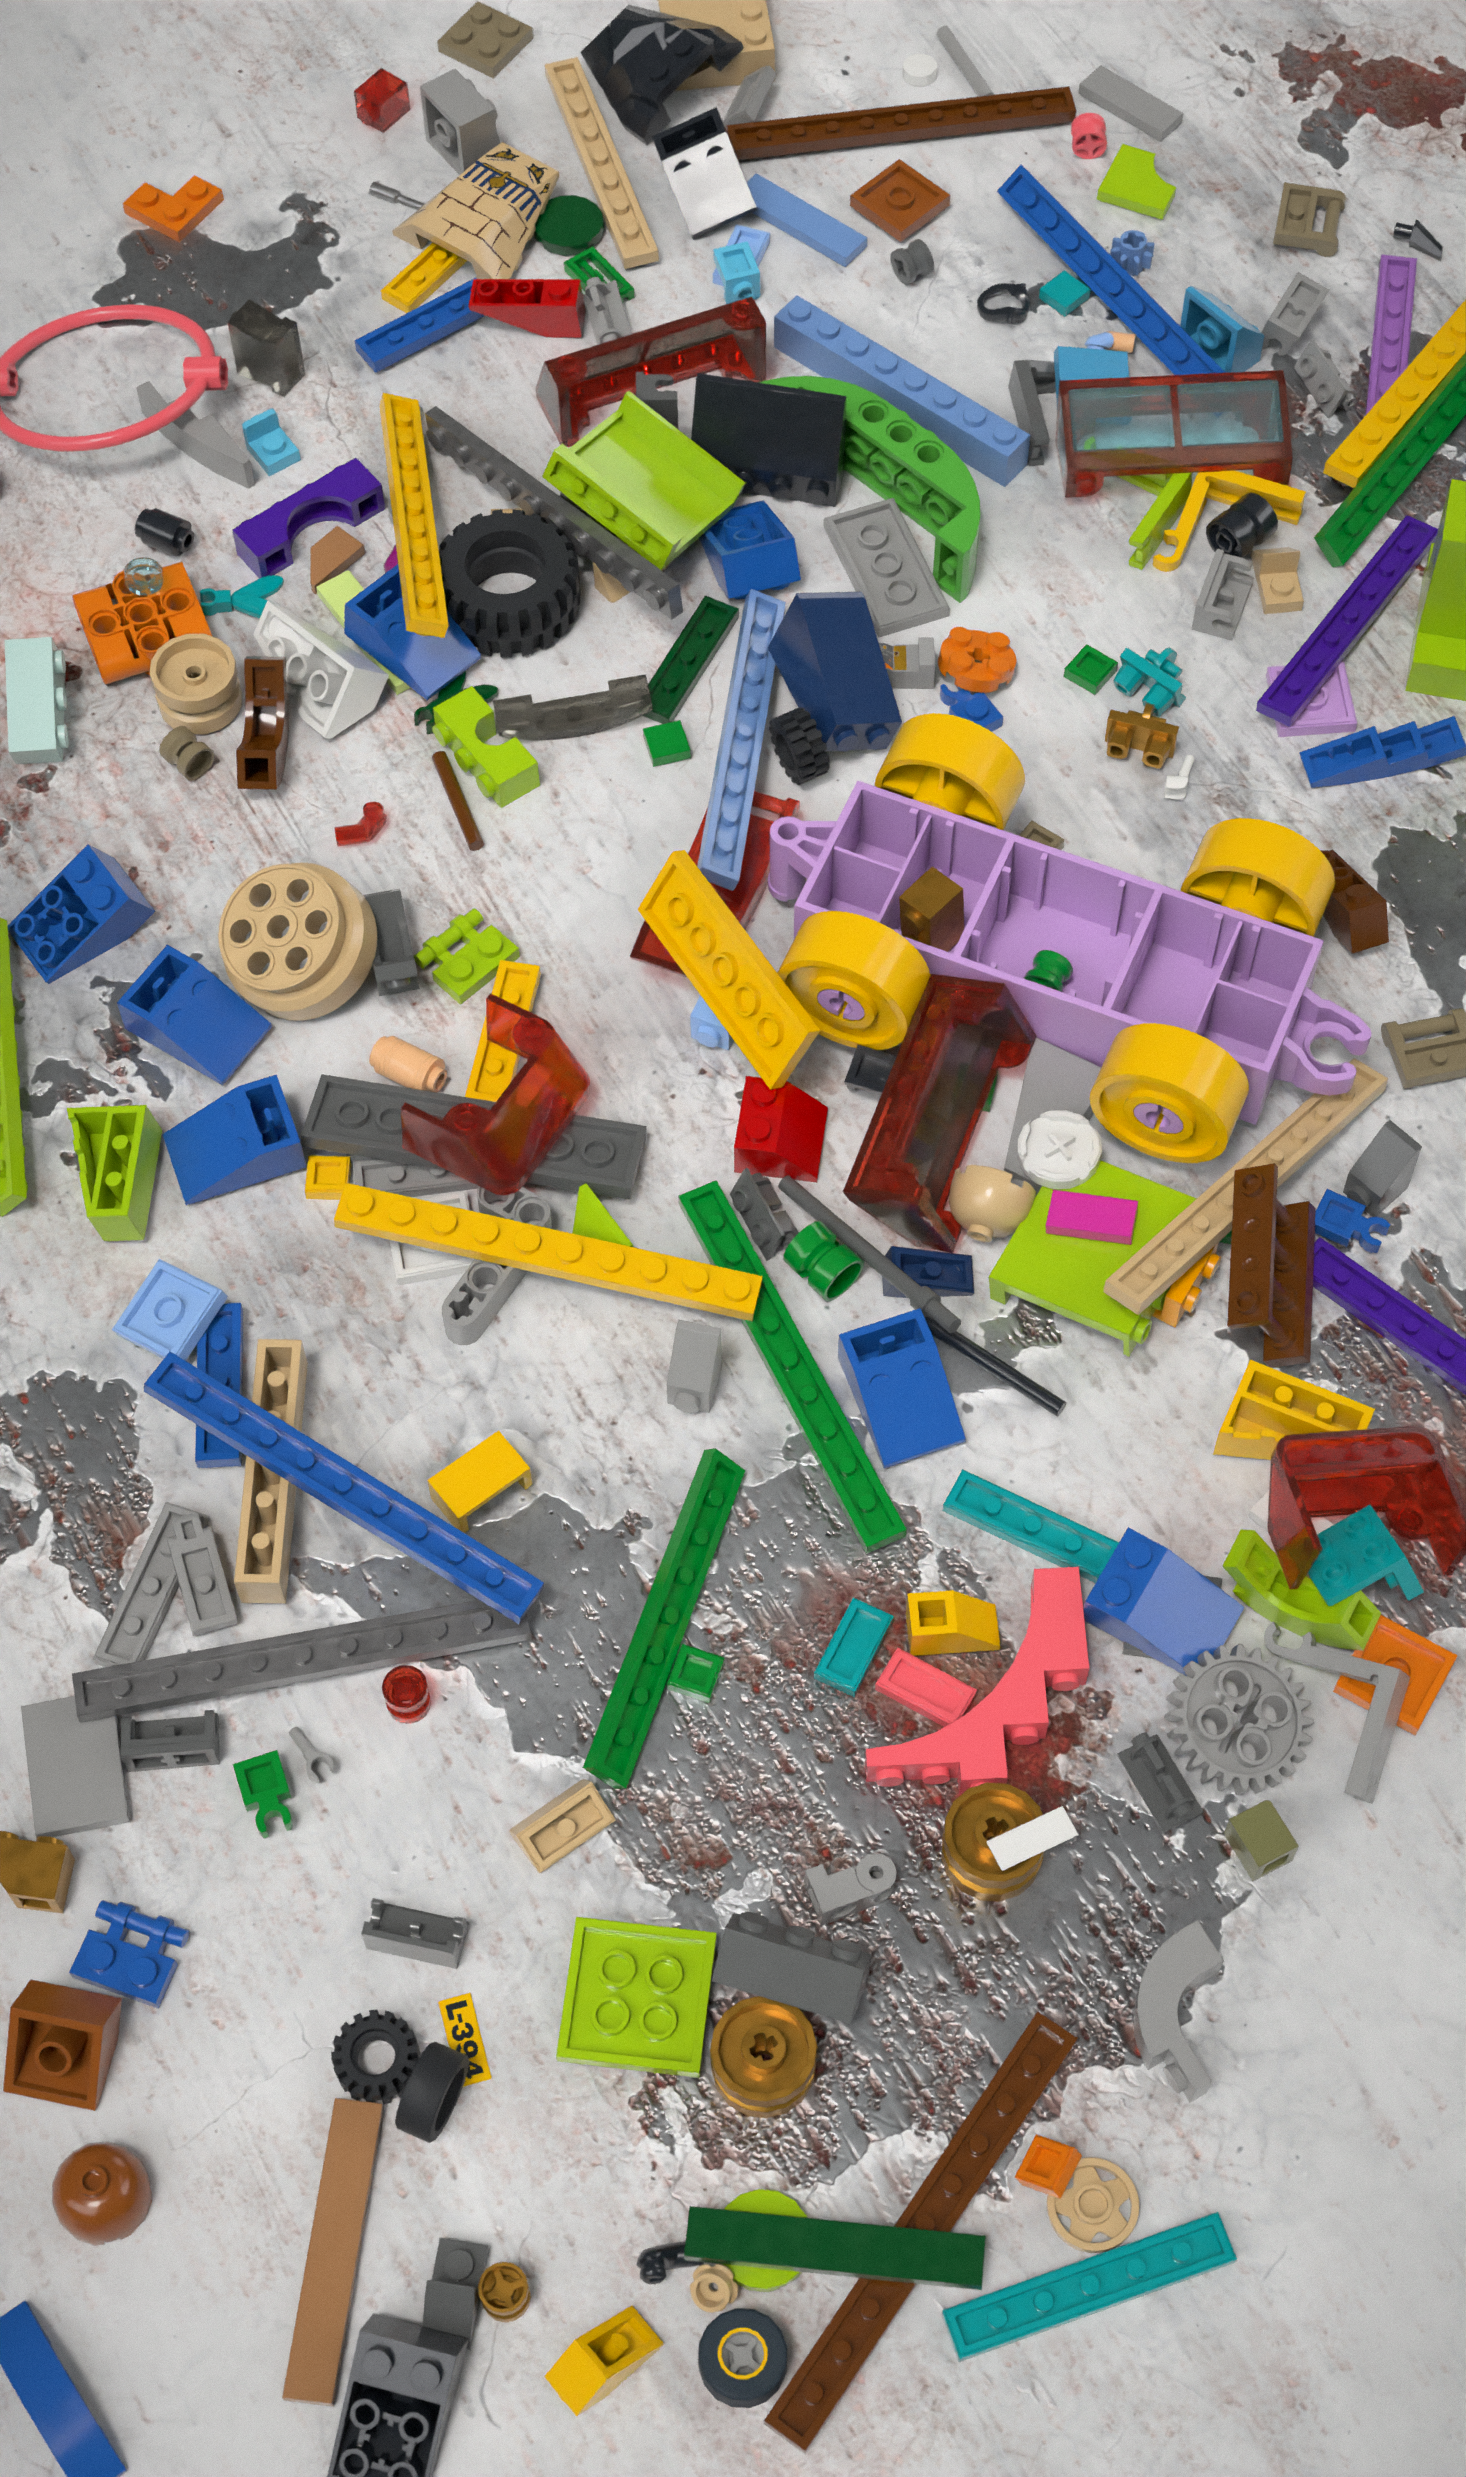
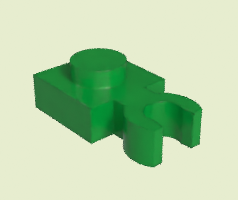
M278 1751L268 1752L233 1764L247 1812L260 1808L255 1818L260 1835L264 1839L269 1837L266 1824L272 1817L282 1818L286 1830H292L293 1820L290 1812L285 1805L279 1803V1801L291 1798V1793Z

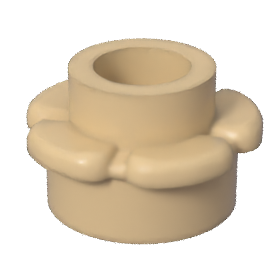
M706 2263L700 2265L694 2271V2281L690 2284V2292L694 2303L706 2312L722 2311L728 2303H733L738 2295V2285L733 2281L734 2275L732 2271L722 2264L711 2266ZM710 2283H716L718 2290L711 2289Z

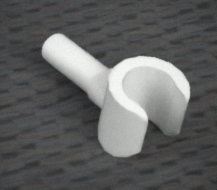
M1192 755L1185 756L1178 776L1166 775L1164 799L1184 800L1186 798L1189 772L1195 760Z

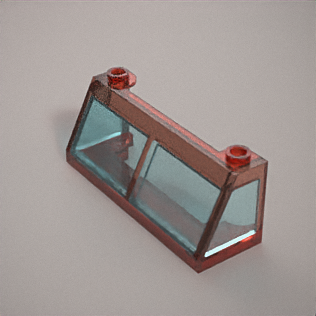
M1283 370L1059 380L1055 443L1065 498L1094 495L1102 488L1104 477L1253 470V476L1289 486L1293 454L1286 380Z

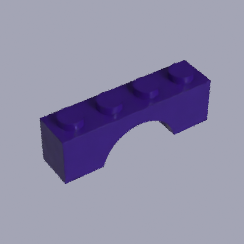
M355 457L232 529L237 555L259 579L266 576H274L294 564L291 553L292 544L298 534L305 528L324 521H338L356 527L385 510L382 484Z

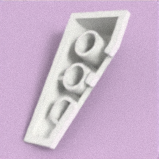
M267 600L253 636L266 657H286L287 693L293 695L300 706L298 713L303 721L323 737L331 739L372 712L376 707L389 675L368 658L275 602Z

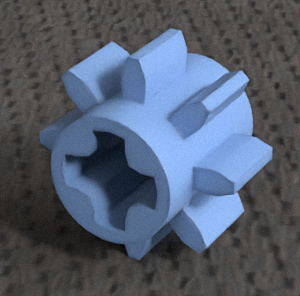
M1129 230L1124 232L1120 238H1113L1110 255L1131 276H1137L1142 272L1143 268H1151L1155 244L1153 242L1147 243L1145 233Z

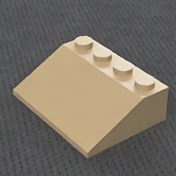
M658 0L661 13L719 26L741 41L744 47L720 72L704 61L675 91L741 85L745 76L768 65L775 71V47L766 0Z

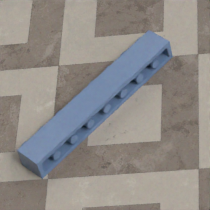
M798 295L774 316V348L822 377L852 383L875 393L898 410L906 412L920 426L935 433L938 439L951 448L965 464L1003 487H1006L1027 466L1030 434Z

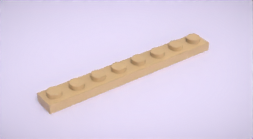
M578 57L545 64V76L596 201L603 213V218L624 269L659 261L657 246Z

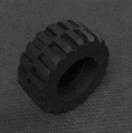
M502 509L492 510V514L483 516L480 513L471 517L470 523L465 524L462 522L452 530L453 536L448 534L439 545L446 610L481 654L491 656L493 652L500 653V657H512L513 653L522 652V656L533 654L534 649L537 647H541L543 650L554 643L553 638L555 636L559 639L569 630V624L571 625L575 621L578 614L581 592L577 553L574 552V545L568 536L563 535L562 529L552 522L546 524V519L533 513L532 516H527L525 511L513 509L512 513H503ZM503 573L523 574L536 580L530 587L509 594L492 593L478 587L486 579Z

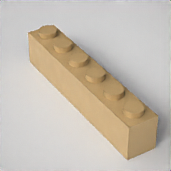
M258 1339L252 1402L302 1432L308 1366L302 1340ZM246 1456L234 1583L241 1603L286 1604L296 1486Z

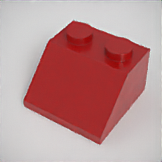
M746 1076L734 1144V1173H742L744 1169L748 1168L751 1175L761 1173L762 1176L783 1178L789 1175L794 1180L817 1183L828 1107L788 1081L785 1082L783 1087L770 1090L762 1078Z

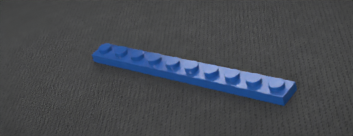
M1022 164L997 190L1000 196L1216 418H1219L1244 390Z
M171 1351L144 1383V1392L517 1624L521 1622L542 1592L544 1587L543 1581Z

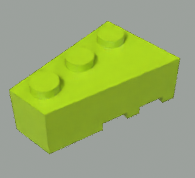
M147 1105L67 1108L68 1119L72 1123L74 1134V1151L78 1155L81 1171L79 1172L87 1218L104 1241L144 1240L162 1136L161 1127Z

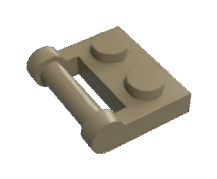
M1284 182L1273 244L1316 250L1319 255L1324 257L1335 255L1339 244L1336 234L1340 212L1344 210L1346 203L1345 194L1334 189ZM1316 206H1322L1326 210L1322 232L1312 231Z
M1463 1008L1449 1010L1448 1015L1398 1024L1396 1021L1382 1023V1039L1385 1046L1389 1048L1404 1089L1466 1077V1012ZM1446 1031H1451L1453 1033L1451 1035L1415 1041L1410 1043H1405L1404 1041L1406 1039Z

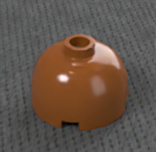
M108 2141L88 2143L72 2151L59 2165L52 2182V2205L60 2224L75 2239L91 2245H105L104 2242H112L118 2238L122 2240L130 2236L145 2220L152 2203L150 2178L143 2162L128 2148Z

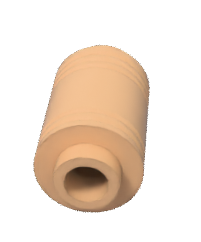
M395 1036L381 1037L372 1048L369 1063L374 1067V1071L377 1074L406 1088L438 1092L445 1084L447 1078L445 1062L429 1052Z

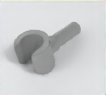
M298 1727L292 1728L289 1731V1735L307 1761L306 1769L309 1779L314 1783H320L319 1778L312 1771L313 1766L318 1762L326 1763L334 1774L332 1758L326 1753L317 1752Z

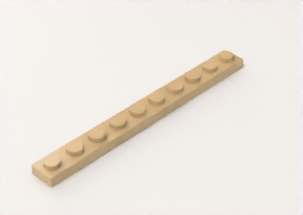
M1353 1058L1349 1063L1356 1068V1076L1352 1089L1349 1092L1331 1096L1314 1093L1105 1281L1103 1292L1139 1315L1232 1230L1235 1170L1275 1163L1278 1166V1188L1385 1091L1388 1078Z

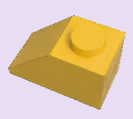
M631 2305L576 2338L544 2377L558 2393L561 2400L578 2416L605 2399L652 2357L664 2343Z

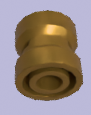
M499 2262L488 2267L480 2277L478 2285L479 2296L488 2316L496 2321L507 2323L515 2321L524 2315L529 2307L531 2294L527 2278L521 2268L513 2263Z

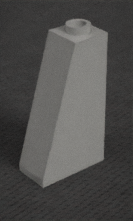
M1035 1037L1031 1044L1004 1171L1013 1174L1011 1183L1022 1188L1023 1182L1026 1181L1035 1189L1036 1195L1042 1186L1026 1176L1018 1162L1017 1143L1023 1126L1030 1120L1032 1122L1040 1118V1114L1052 1110H1067L1080 1114L1090 1121L1094 1114L1090 1106V1092L1101 1069L1100 1066Z

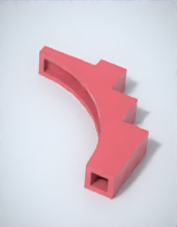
M1079 1567L1034 1569L1031 1582V1612L1027 1633L1013 1664L994 1690L966 1715L935 1733L903 1744L866 1749V1782H876L879 1786L893 1787L904 1783V1780L922 1779L926 1784L936 1785L946 1783L950 1778H957L959 1795L963 1794L968 1788L987 1782L1007 1784L1008 1776L1004 1741L1011 1740L1016 1745H1030L1038 1742L1039 1739H1046L1049 1718L1045 1687L1052 1686L1056 1691H1070L1078 1688L1079 1685H1086L1089 1673V1659Z

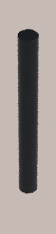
M930 1316L924 1317L932 1336L1058 1417L1066 1406V1401L958 1331L949 1333Z

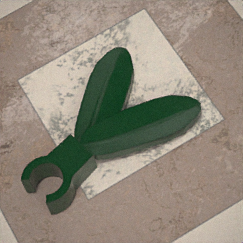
M466 671L440 690L438 699L436 698L427 706L420 707L415 711V726H419L422 720H430L426 721V734L433 733L432 727L435 725L433 708L465 690L463 687L466 681ZM487 684L473 686L486 703L498 695V688L496 686Z

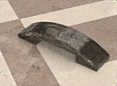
M646 674L609 680L608 691L533 703L531 694L494 700L493 705L498 734L500 737L510 739L516 737L518 740H559L595 734L621 726L653 710Z

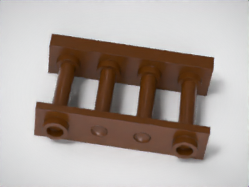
M1275 1163L1238 1169L1234 1173L1227 1326L1230 1329L1258 1325L1263 1329V1362L1271 1368L1310 1363L1316 1208L1309 1201L1283 1205L1277 1199L1278 1166Z

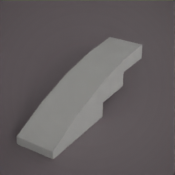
M149 381L136 387L141 410L146 418L153 416L174 402L172 401L167 404ZM189 409L176 420L159 429L164 437L186 455L216 474L248 489L255 486L250 460L212 414L198 420Z

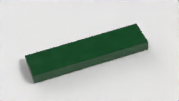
M706 595L704 596L635 703V713L661 724L674 721L738 620L739 608Z

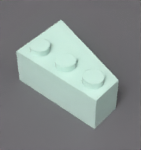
M52 637L4 640L8 752L16 764L62 762L63 748H68L69 745L68 730L66 724H64V711L67 710L64 651L58 650Z

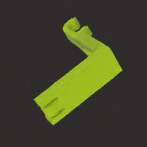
M1094 436L1090 437L1083 445V459L1088 466L1113 474L1158 496L1129 538V545L1137 547L1129 559V566L1143 570L1162 542L1164 530L1171 529L1185 507L1192 489V471L1179 466L1122 455V446L1115 448L1113 454L1104 455L1096 452V441Z

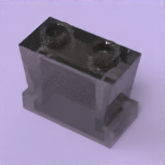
M250 299L231 315L227 323L237 374L271 386L272 392L285 397L306 375L297 322L287 317L281 319Z

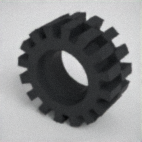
M799 707L770 720L769 732L772 734L770 737L771 743L775 745L774 752L780 758L779 763L781 767H785V774L788 778L791 777V781L794 784L800 785L828 772L830 769L828 761L830 760L829 755L825 752L827 746L826 743L822 742L821 737L823 735L820 730H817V723L814 718L811 719L808 711H805L803 707Z
M376 2009L369 2010L370 2016L362 2017L360 2012L353 2016L354 2023L349 2025L345 2022L340 2027L342 2034L340 2037L335 2035L333 2041L335 2049L334 2052H331V2061L341 2087L345 2092L348 2091L353 2099L360 2101L362 2098L366 2102L373 2103L376 2100H382L385 2105L392 2103L390 2097L396 2094L401 2098L406 2083L421 2053L413 2030L409 2029L407 2022L400 2017L398 2020L395 2018L394 2013L385 2011V2015H379ZM371 2041H385L395 2051V2058L391 2067L387 2071L376 2075L364 2072L358 2065V2055L361 2049Z

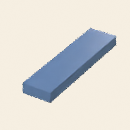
M756 173L747 181L758 209L752 212L753 214L842 266L846 267L867 247L866 236Z

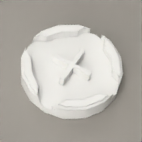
M1067 1110L1047 1111L1040 1114V1118L1032 1122L1030 1120L1023 1126L1017 1143L1018 1162L1024 1174L1036 1184L1050 1189H1070L1085 1183L1096 1173L1102 1156L1101 1137L1097 1129L1095 1131L1090 1126V1121L1080 1114Z

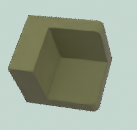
M1265 1800L1230 1818L1224 1831L1225 1838L1252 1882L1292 1862L1299 1847L1270 1800Z

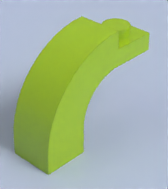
M1240 1530L1222 1566L1237 1582L1232 1592L1246 1605L1269 1621H1274L1278 1626L1301 1637L1311 1632L1315 1635L1316 1642L1364 1651L1381 1615V1612L1361 1590L1333 1606H1328L1311 1578L1304 1576L1284 1563L1255 1530Z

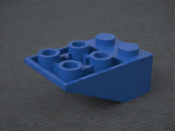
M398 564L345 603L344 634L427 701L481 659L479 651L448 611L449 626L445 638L421 636L415 632L406 631Z
M87 844L7 927L8 932L44 981L50 984L129 939L155 910L114 857Z
M169 945L165 946L117 1002L126 1030L221 1085L226 1083L272 1028V1024L201 963Z
M277 1074L235 1087L162 1134L185 1205L306 1168L301 1142Z
M921 1308L839 1334L838 1360L883 1468L966 1442L936 1343Z

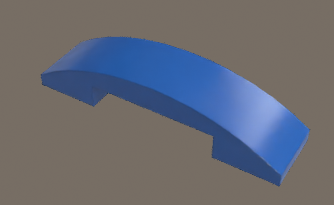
M24 2300L0 2317V2365L67 2477H120L127 2472L126 2467L105 2432L98 2425L51 2346L52 2343L30 2306Z

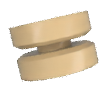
M185 634L170 639L158 648L151 660L150 677L155 690L159 711L167 724L173 729L185 726L194 734H208L224 728L235 719L242 707V689L238 679L234 656L225 643L219 638L207 634Z

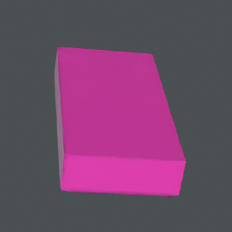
M1053 1190L1046 1221V1233L1131 1245L1138 1212V1201Z

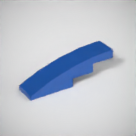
M1455 716L1421 728H1417L1416 722L1412 721L1377 733L1375 726L1299 753L1311 788L1387 778L1428 768L1466 756V744Z

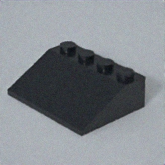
M698 373L695 385L691 440L745 482L741 493L836 507L844 476L847 396Z

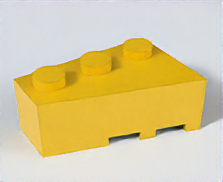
M1250 1360L1219 1431L1213 1455L1352 1468L1375 1408Z

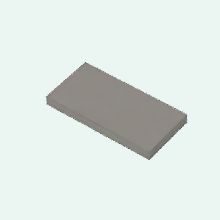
M894 498L824 518L823 527L855 591L863 592L878 638L949 617L950 607Z

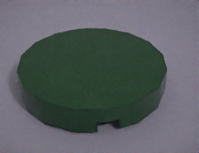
M576 195L557 196L549 199L543 214H539L535 223L536 230L534 236L537 241L544 244V249L550 253L563 256L577 255L585 251L592 244L595 247L600 242L604 234L603 213L597 204L585 197Z

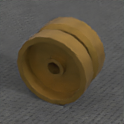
M989 1782L968 1788L953 1801L945 1818L941 1860L948 1878L961 1892L981 1901L1001 1902L1019 1896L1033 1884L1041 1868L1045 1851L1002 1871L986 1841L1042 1816L1041 1809L1026 1792L1009 1784Z
M761 1996L740 2000L724 2012L713 2030L710 2057L711 2071L716 2089L726 2103L746 2116L766 2119L786 2114L800 2104L814 2082L817 2043L812 2025L799 2008ZM760 2054H767L772 2059L763 2061Z

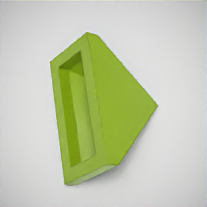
M586 1183L580 1186L572 1234L633 1247L631 1241Z

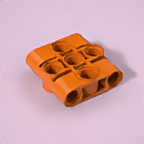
M182 561L146 573L133 569L119 572L110 584L72 595L80 623L105 685L142 673L150 676L152 658L158 648L170 639L185 634H207L212 636ZM113 599H115L116 604L114 605L111 601ZM133 653L136 654L137 659H134Z

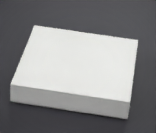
M467 1191L421 1199L470 1210ZM390 1240L398 1285L463 1274L474 1261L473 1258Z

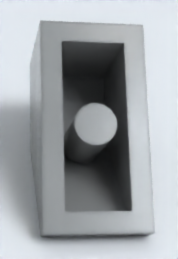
M678 1319L667 1379V1403L688 1413H695L698 1410L710 1413L722 1369L721 1328Z

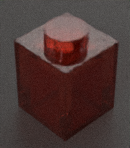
M380 68L354 90L357 118L364 124L370 125L382 133L387 131L411 110L407 82L383 68Z

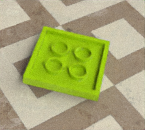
M576 1917L556 2053L557 2062L700 2078L717 1933Z

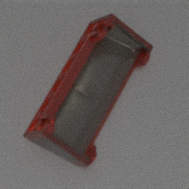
M751 296L544 361L535 387L536 398L560 445L563 443L566 447H571L579 441L578 431L581 425L583 428L590 426V417L587 411L621 401L627 391L636 396V372H643V375L666 374L673 377V384L697 377L698 373L707 374L716 370L720 371L722 377L732 378V376H737L747 381H766V320ZM660 385V386L656 387V389H659V388H662V387H666V386H665V385Z
M930 974L929 981L912 1017L843 1189V1193L849 1201L916 1247L950 1253L954 1252L961 1234V1225L955 1220L951 1212L945 1211L944 1208L949 1198L955 1170L961 1167L998 1069H1010L1021 1065L1028 1058L1037 1035L1005 983Z

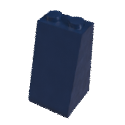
M863 592L796 593L768 646V650L798 708L803 707L805 711L810 713L811 719L814 718L817 723V730H820L823 735L821 737L822 742L826 743L827 746L825 752L887 749L902 720Z

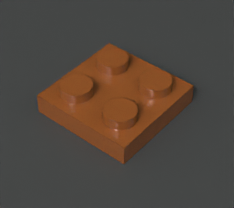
M898 159L851 194L850 206L895 239L902 242L950 206V194Z

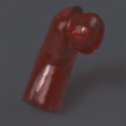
M375 801L368 802L363 806L364 816L357 824L334 827L337 847L372 841L386 824L387 815L383 813V805Z

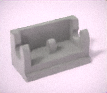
M1298 272L1261 332L1265 335L1262 349H1265L1272 339H1277L1282 344L1278 355L1283 356L1287 354L1293 342H1298L1328 294L1329 289Z
M1221 549L1216 550L1196 603L1192 630L1232 641L1254 577L1245 573L1236 572L1234 568L1250 571L1252 567L1250 561L1226 554Z

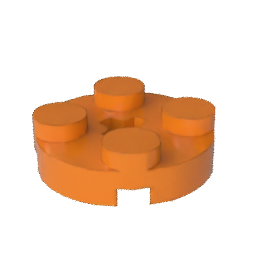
M955 627L950 630L949 637L942 642L938 656V667L945 677L946 672L956 678L954 683L956 686L972 692L988 693L998 690L999 684L1005 681L1006 685L1011 682L1016 666V655L1009 646L1010 639L1001 632L987 633L979 630H968L964 627Z

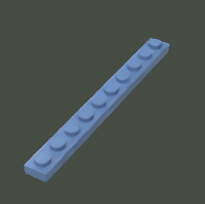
M750 589L744 602L697 866L708 882L732 891L740 879L776 664L768 650V646L783 620L786 604L784 601Z

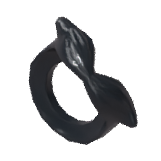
M1025 283L995 284L981 293L977 299V310L982 318L990 321H1007L1008 324L1022 322L1026 318L1030 307V298ZM1007 292L1021 302L1022 308L1002 307L999 309H988L984 306V302L992 294Z

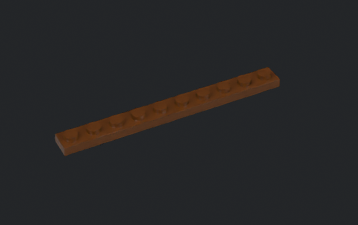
M1070 86L731 124L726 125V129L738 160L1068 123L1073 122L1074 118H1076V107Z
M1037 2011L894 2227L952 2232L1077 2044V2037ZM859 2278L765 2418L764 2425L806 2454L917 2284Z

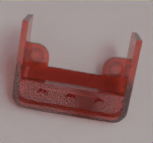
M490 993L486 998L487 1040L528 1059L490 1110L473 1103H461L452 1107L441 1120L405 1102L401 1107L403 1149L494 1194L510 1195L522 1188L586 1102L590 1094V1078L550 1022Z
M1419 1426L1292 1434L1286 1435L1278 1441L1270 1460L1267 1530L1289 1589L1299 1588L1323 1549L1311 1518L1351 1515L1368 1505H1371L1375 1512H1385L1390 1526L1400 1536L1411 1540L1429 1539L1443 1576H1450L1454 1573L1466 1555V1505L1440 1443L1430 1431Z

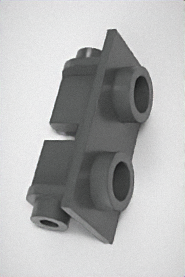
M748 1168L744 1169L730 1192L734 1207L740 1212L752 1240L758 1245L767 1261L770 1260L778 1246H782L786 1250L792 1239L799 1232L793 1225L786 1210L772 1213L771 1210L779 1209L782 1203L774 1191L769 1178L763 1177L761 1173L751 1175Z
M1143 1732L1131 1740L1133 1746L1117 1753L1119 1760L1163 1834L1204 1813L1158 1734L1149 1737L1147 1732Z

